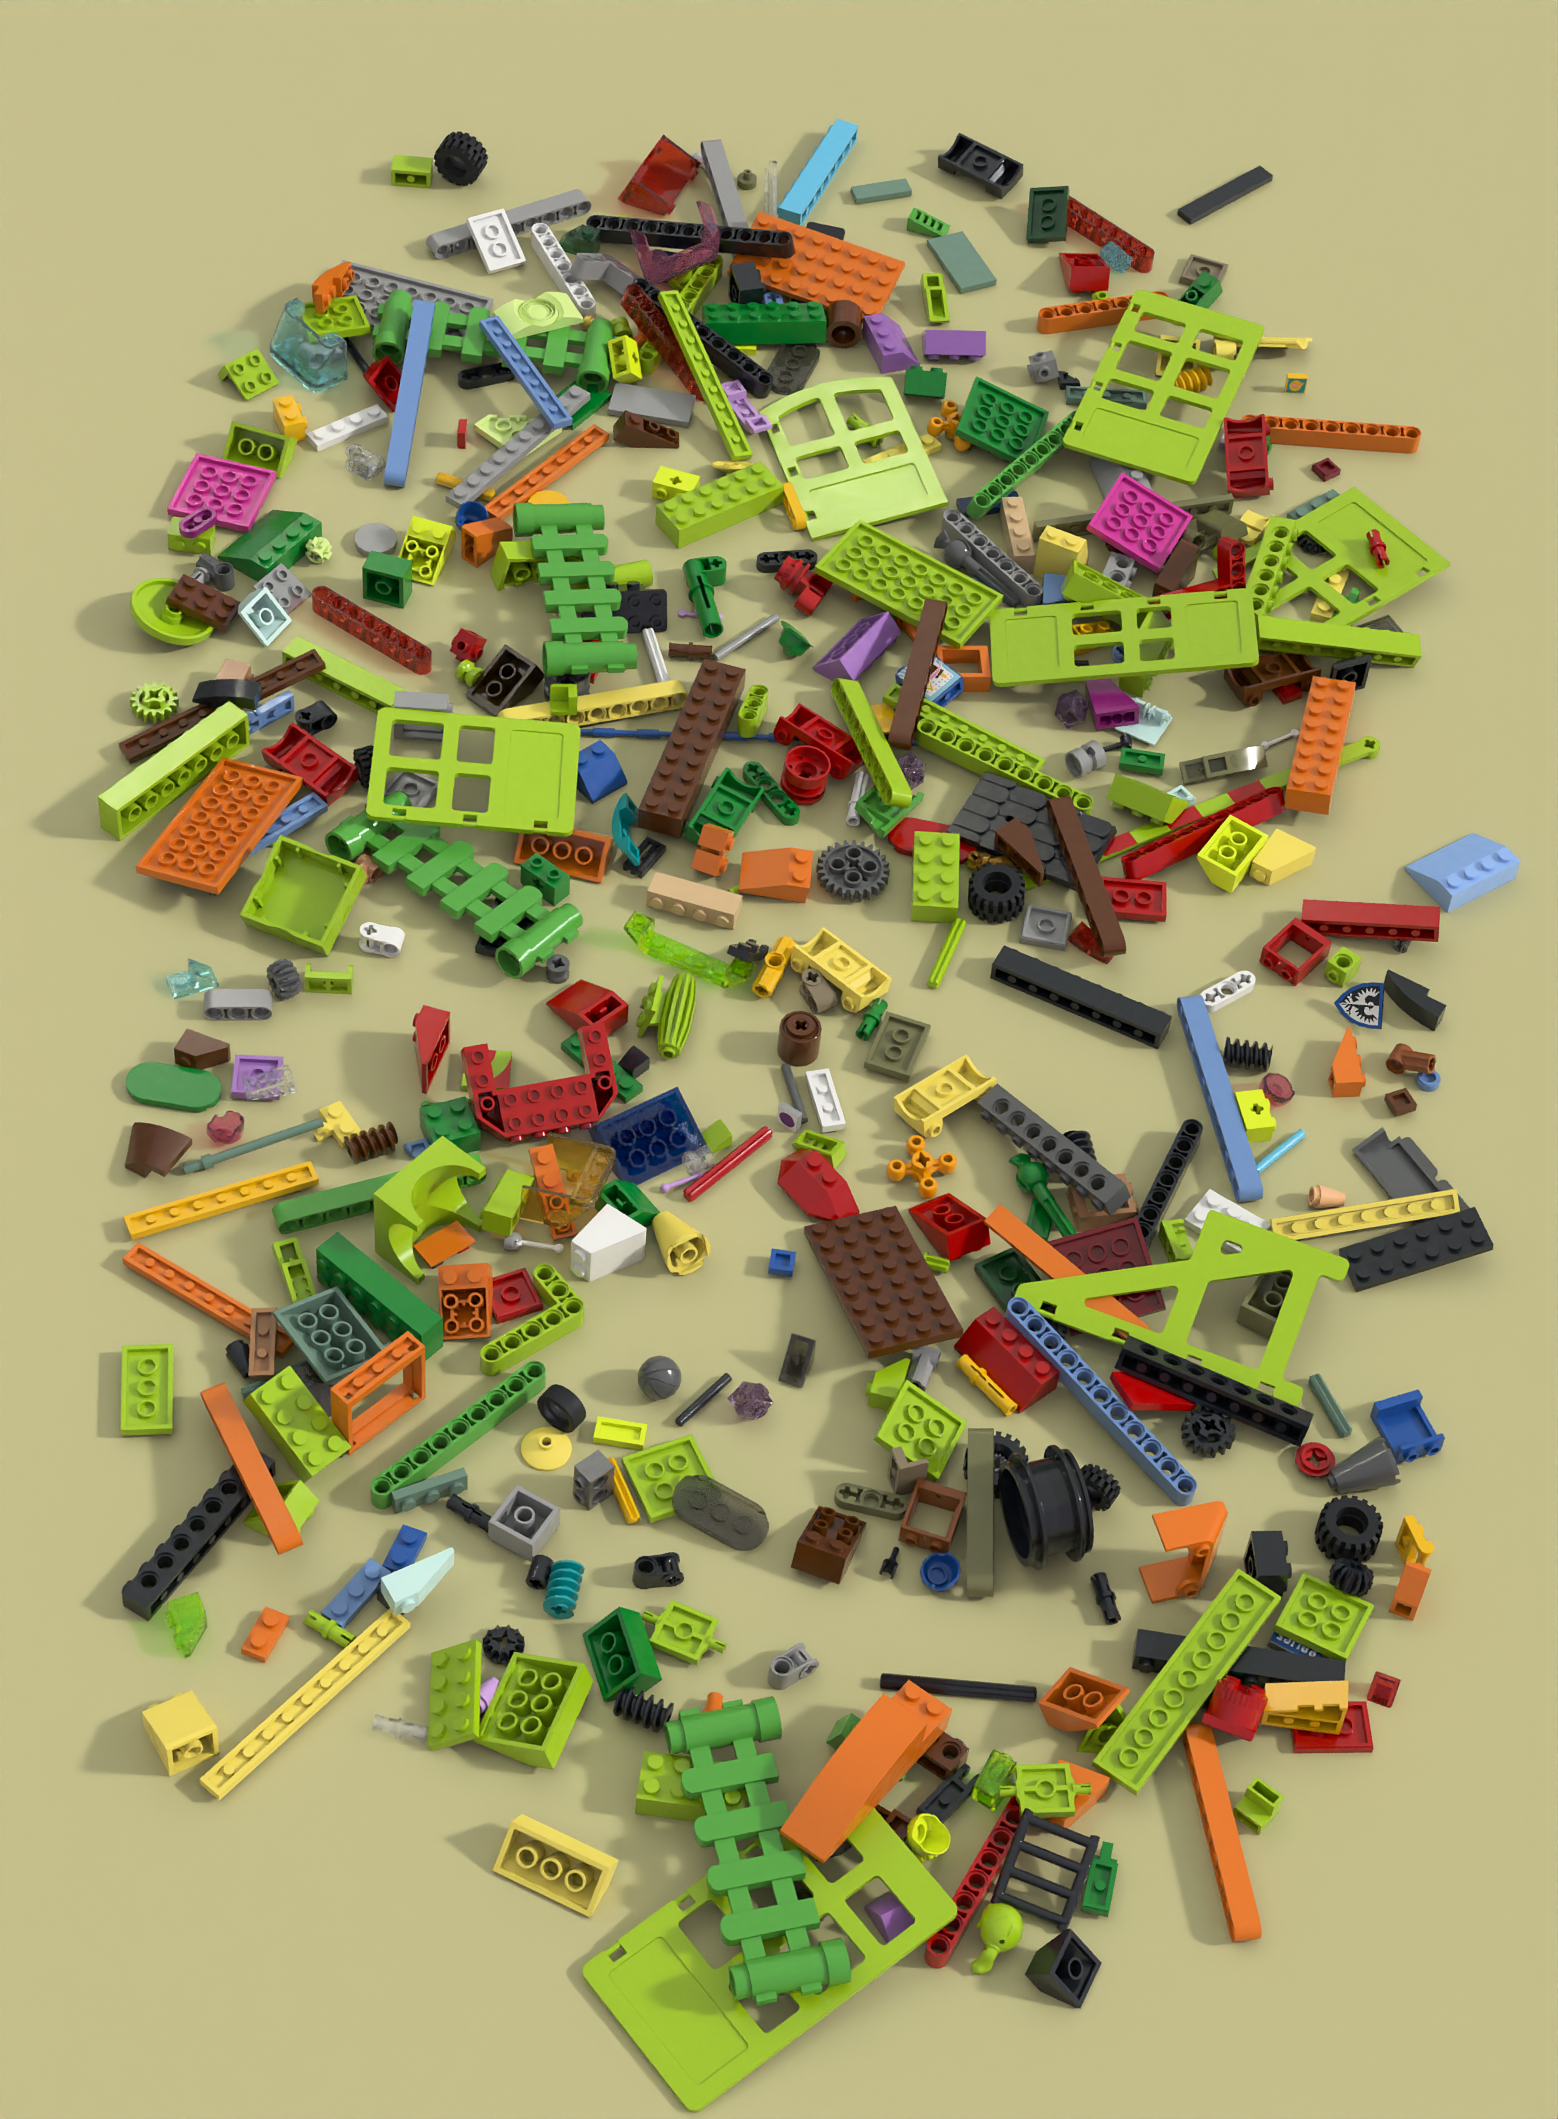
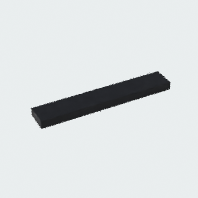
M1258 166L1178 209L1177 215L1191 225L1271 182L1273 175L1263 167Z

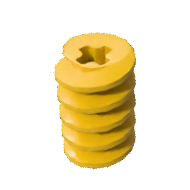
M1203 365L1186 369L1185 371L1182 370L1174 386L1194 391L1195 393H1198L1200 389L1206 391L1207 385L1212 386L1213 384L1211 371Z

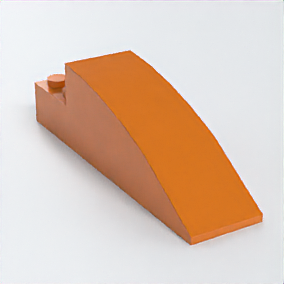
M910 1680L892 1698L883 1693L820 1771L779 1833L824 1864L947 1729L952 1709Z

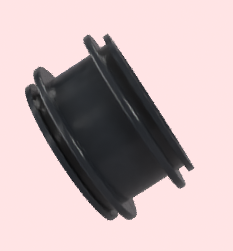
M1049 1445L1045 1449L1043 1459L1026 1462L1021 1454L1012 1453L1008 1461L1001 1463L998 1477L1001 1508L1010 1542L1019 1561L1024 1566H1032L1036 1570L1044 1569L1047 1565L1048 1556L1065 1553L1071 1561H1081L1084 1553H1089L1092 1550L1094 1525L1087 1487L1081 1469L1071 1451L1060 1449L1056 1445Z

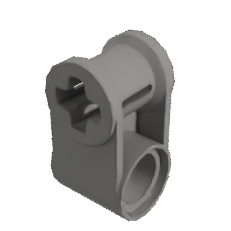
M803 1643L794 1645L771 1661L768 1674V1682L771 1687L777 1690L786 1689L802 1678L810 1676L818 1668L819 1662L817 1659H812L805 1650L806 1646Z

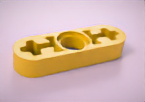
M782 483L784 485L783 506L795 531L806 529V516L792 483Z

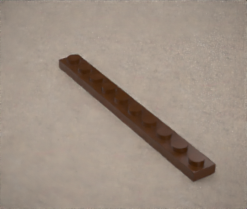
M312 649L250 679V681L261 682L262 695L259 700L261 701L326 669V666L317 651ZM199 704L118 743L119 749L130 764L175 741L185 731L190 730L203 718L212 714L217 707Z

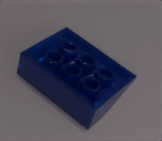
M678 1086L598 1123L588 1130L598 1152L617 1178L622 1181L635 1183L636 1186L710 1151Z

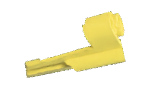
M1213 336L1214 348H1211L1210 354L1234 360V355L1237 352L1236 347H1242V345ZM1262 337L1258 347L1306 349L1308 342L1312 341V338Z

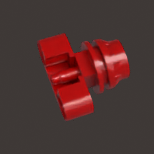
M788 556L776 573L774 580L779 583L783 591L786 589L790 590L788 592L789 596L793 592L799 595L793 607L810 617L833 582L810 571L811 565L809 563L803 566L804 561L802 559H793Z

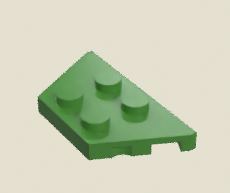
M874 785L856 802L854 809L881 838H884L923 800L924 793L917 792L916 796L912 795V801L908 808L889 806L883 803Z

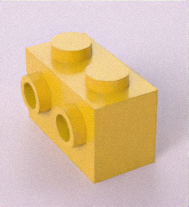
M293 395L272 399L273 418L280 434L298 439L297 442L305 441V429L308 428L306 417L301 415L302 411L299 402H295Z

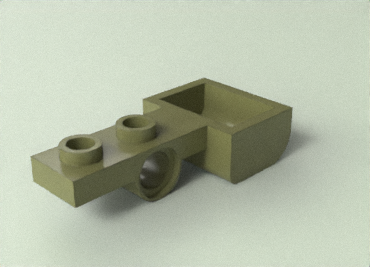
M1215 509L1196 519L1198 532L1191 528H1185L1179 538V542L1181 539H1184L1199 546L1201 551L1214 544H1218L1219 540L1224 536L1238 540L1248 535L1247 525L1245 522ZM1179 542L1176 543L1167 560H1169Z

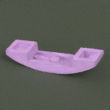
M739 380L721 384L743 429L752 434L773 429V425L764 414L759 415L746 398L747 391Z

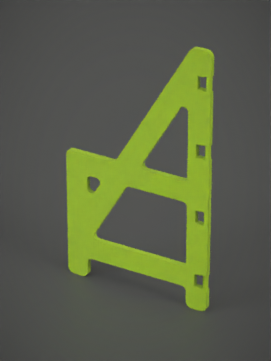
M1210 1210L1189 1260L1023 1283L1017 1288L1014 1297L1026 1299L1045 1318L1099 1339L1124 1346L1125 1340L1112 1336L1116 1329L1184 1359H1187V1356L1201 1361L1200 1366L1254 1389H1258L1260 1383L1274 1388L1271 1396L1298 1407L1303 1396V1389L1297 1384L1286 1381L1283 1374L1318 1279L1324 1277L1335 1282L1343 1281L1349 1268V1262L1347 1259ZM1229 1242L1239 1246L1242 1251L1225 1255L1221 1252V1247L1223 1243ZM1281 1272H1290L1292 1274L1289 1288L1259 1368L1248 1367L1187 1343L1188 1335L1209 1283ZM1175 1288L1178 1292L1162 1333L1148 1330L1094 1310L1084 1304L1089 1299ZM1046 1303L1056 1307L1055 1314L1040 1309L1042 1304Z

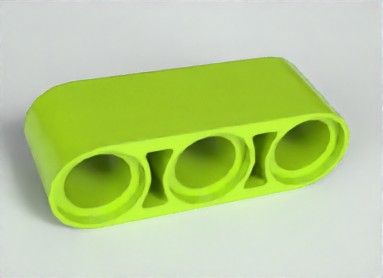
M757 684L751 686L739 710L737 733L741 737H754L767 711L769 689L764 685Z

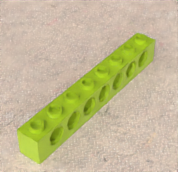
M1271 515L1246 585V589L1252 592L1255 619L1258 615H1267V613L1272 612L1274 604L1272 599L1277 598L1279 589L1277 585L1281 584L1284 572L1282 570L1287 569L1289 560L1287 556L1292 555L1294 545L1292 542H1296L1298 537V529H1295L1296 520Z

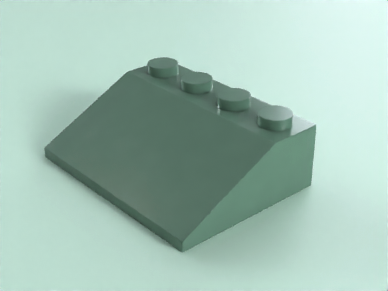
M337 1286L275 1310L272 1314L325 1385L339 1383L385 1348Z

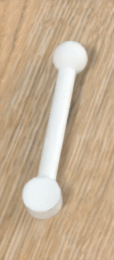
M1292 729L1291 733L1269 742L1263 741L1261 746L1264 745V750H1266L1269 746L1288 738H1298L1299 731Z

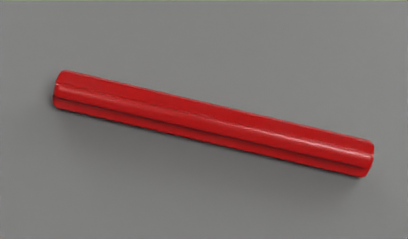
M767 1126L759 1129L684 1189L683 1196L689 1202L694 1201L772 1138V1130Z

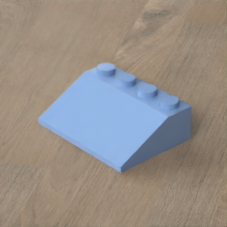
M1471 833L1405 866L1404 870L1448 913L1515 879L1520 860L1506 846Z

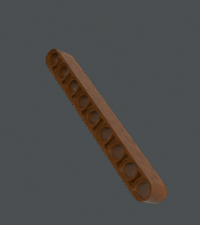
M925 599L889 733L888 744L890 748L905 751L911 750L947 614V601Z
M1065 796L1048 799L1046 807L1050 822L1101 957L1126 954L1124 935L1071 797Z

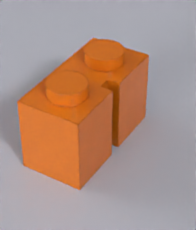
M710 823L703 825L698 845H701V848L696 849L691 868L713 876H719L722 872L724 873L729 862L726 859L728 851L732 850L735 843V838H733L734 831Z

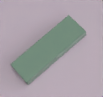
M906 178L852 186L850 191L856 204L912 195V190Z

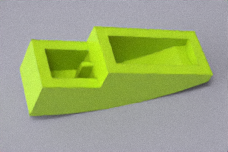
M922 273L920 284L929 323H949L946 288L943 285L942 273Z

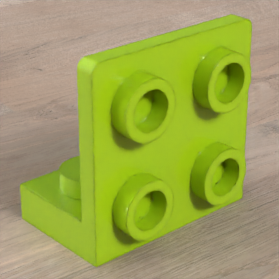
M258 348L224 365L218 373L221 381L227 378L233 381L245 401L258 396L279 383Z

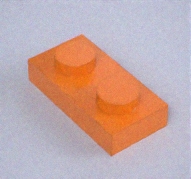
M265 1606L241 1647V1654L266 1663L289 1623V1616Z

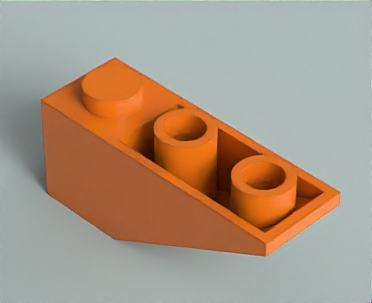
M1351 1027L1346 1029L1328 1077L1332 1098L1359 1097L1362 1087L1366 1085L1365 1073L1361 1072V1056L1357 1055L1356 1052L1357 1039L1353 1037Z

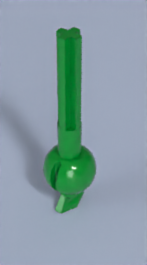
M1020 1153L1010 1158L1009 1163L1018 1167L1016 1175L1018 1187L1024 1193L1037 1197L1062 1237L1077 1234L1047 1188L1049 1181L1047 1169L1038 1162H1031L1029 1154Z

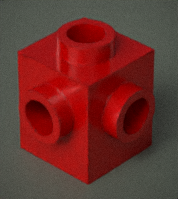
M460 628L458 634L452 640L450 652L456 655L455 659L460 662L467 659L476 663L483 655V648L487 639L471 630Z

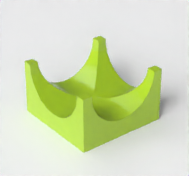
M441 1136L373 1193L375 1252L417 1285L425 1279V1273L418 1267L415 1261L413 1245L416 1244L417 1240L426 1231L436 1226L451 1224L456 1220L461 1225L468 1226L477 1232L482 1230L483 1219H480V1216L464 1198L458 1185L457 1176L470 1175L480 1179L486 1174V1168L444 1136Z

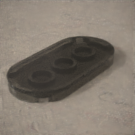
M815 343L781 345L767 369L774 378L771 391L780 395H790L803 390L820 359V350Z
M705 1475L686 1477L675 1487L672 1495L674 1512L688 1525L739 1551L755 1549L765 1540L769 1531V1521L764 1509L756 1502Z

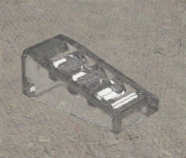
M288 1065L242 1079L248 1101L297 1092L293 1074ZM262 1083H266L267 1087L263 1088ZM256 1084L257 1090L253 1091L252 1085Z

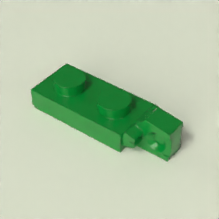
M1103 1841L1100 1856H1094L1088 1872L1081 1908L1082 1912L1104 1917L1109 1915L1118 1868L1117 1860L1111 1859L1113 1843Z

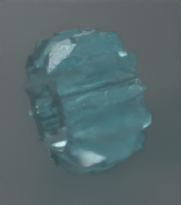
M1113 241L1105 244L1099 253L1100 257L1119 273H1124L1128 270L1133 262L1132 256Z

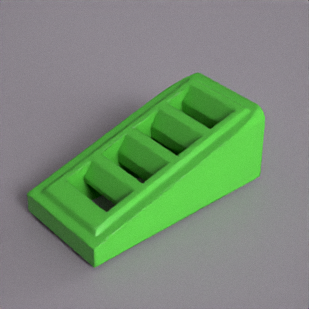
M917 208L912 209L907 221V230L934 238L945 236L950 229V225Z

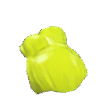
M928 1813L919 1814L909 1822L907 1826V1841L912 1853L921 1863L938 1857V1855L943 1854L949 1848L950 1833L935 1815Z

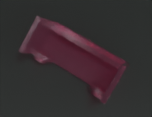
M700 200L696 202L705 228L701 233L702 242L669 257L661 249L650 251L644 233L633 229L629 231L645 280L652 285H659L713 262L717 258L721 234L710 204Z

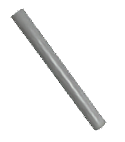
M776 613L772 614L712 654L713 660L717 662L779 621V616Z

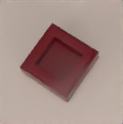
M1329 458L1313 464L1311 468L1324 482L1340 475L1341 469Z

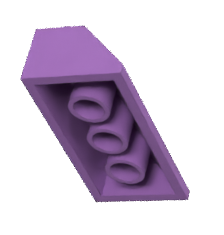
M888 611L860 619L812 668L815 672L831 681H834L836 678L857 681L860 679L859 675L872 666V662L884 654L883 650L896 642L895 638L901 631Z

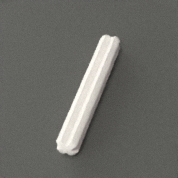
M645 628L642 631V636L657 682L670 681L654 630L652 628Z

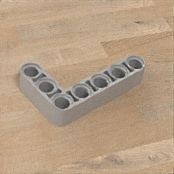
M577 253L569 271L572 276L581 280H603L628 299L633 280L642 278L620 261L607 254Z

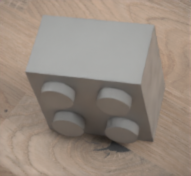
M516 1485L489 1520L488 1538L532 1562L533 1557L538 1555L559 1527L560 1508Z

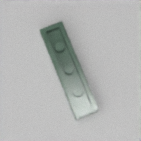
M1066 386V405H1080L1089 387ZM1094 387V389L1100 391L1101 389L1098 387ZM1106 388L1102 397L1103 399L1136 409L1146 410L1147 393L1141 390Z

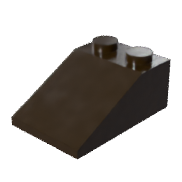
M505 644L465 696L497 717L500 711L512 708L530 695L543 680L544 673L535 663Z

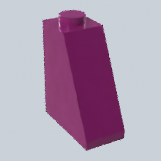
M1109 678L1085 680V696L1096 730L1139 724L1138 704Z

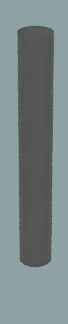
M785 1063L781 1066V1070L793 1106L802 1113L801 1124H805L808 1122V1118L791 1067L788 1063Z

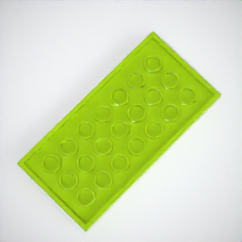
M860 519L814 567V573L917 628L926 598L947 601V614L940 640L957 649H960L1003 601L1004 596Z

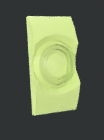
M544 292L537 298L527 301L514 299L493 311V316L498 315L515 339L580 324L584 321L569 296L561 292Z

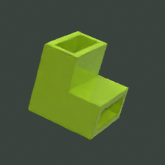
M1256 1777L1247 1787L1244 1797L1234 1807L1233 1815L1260 1835L1279 1813L1284 1796Z

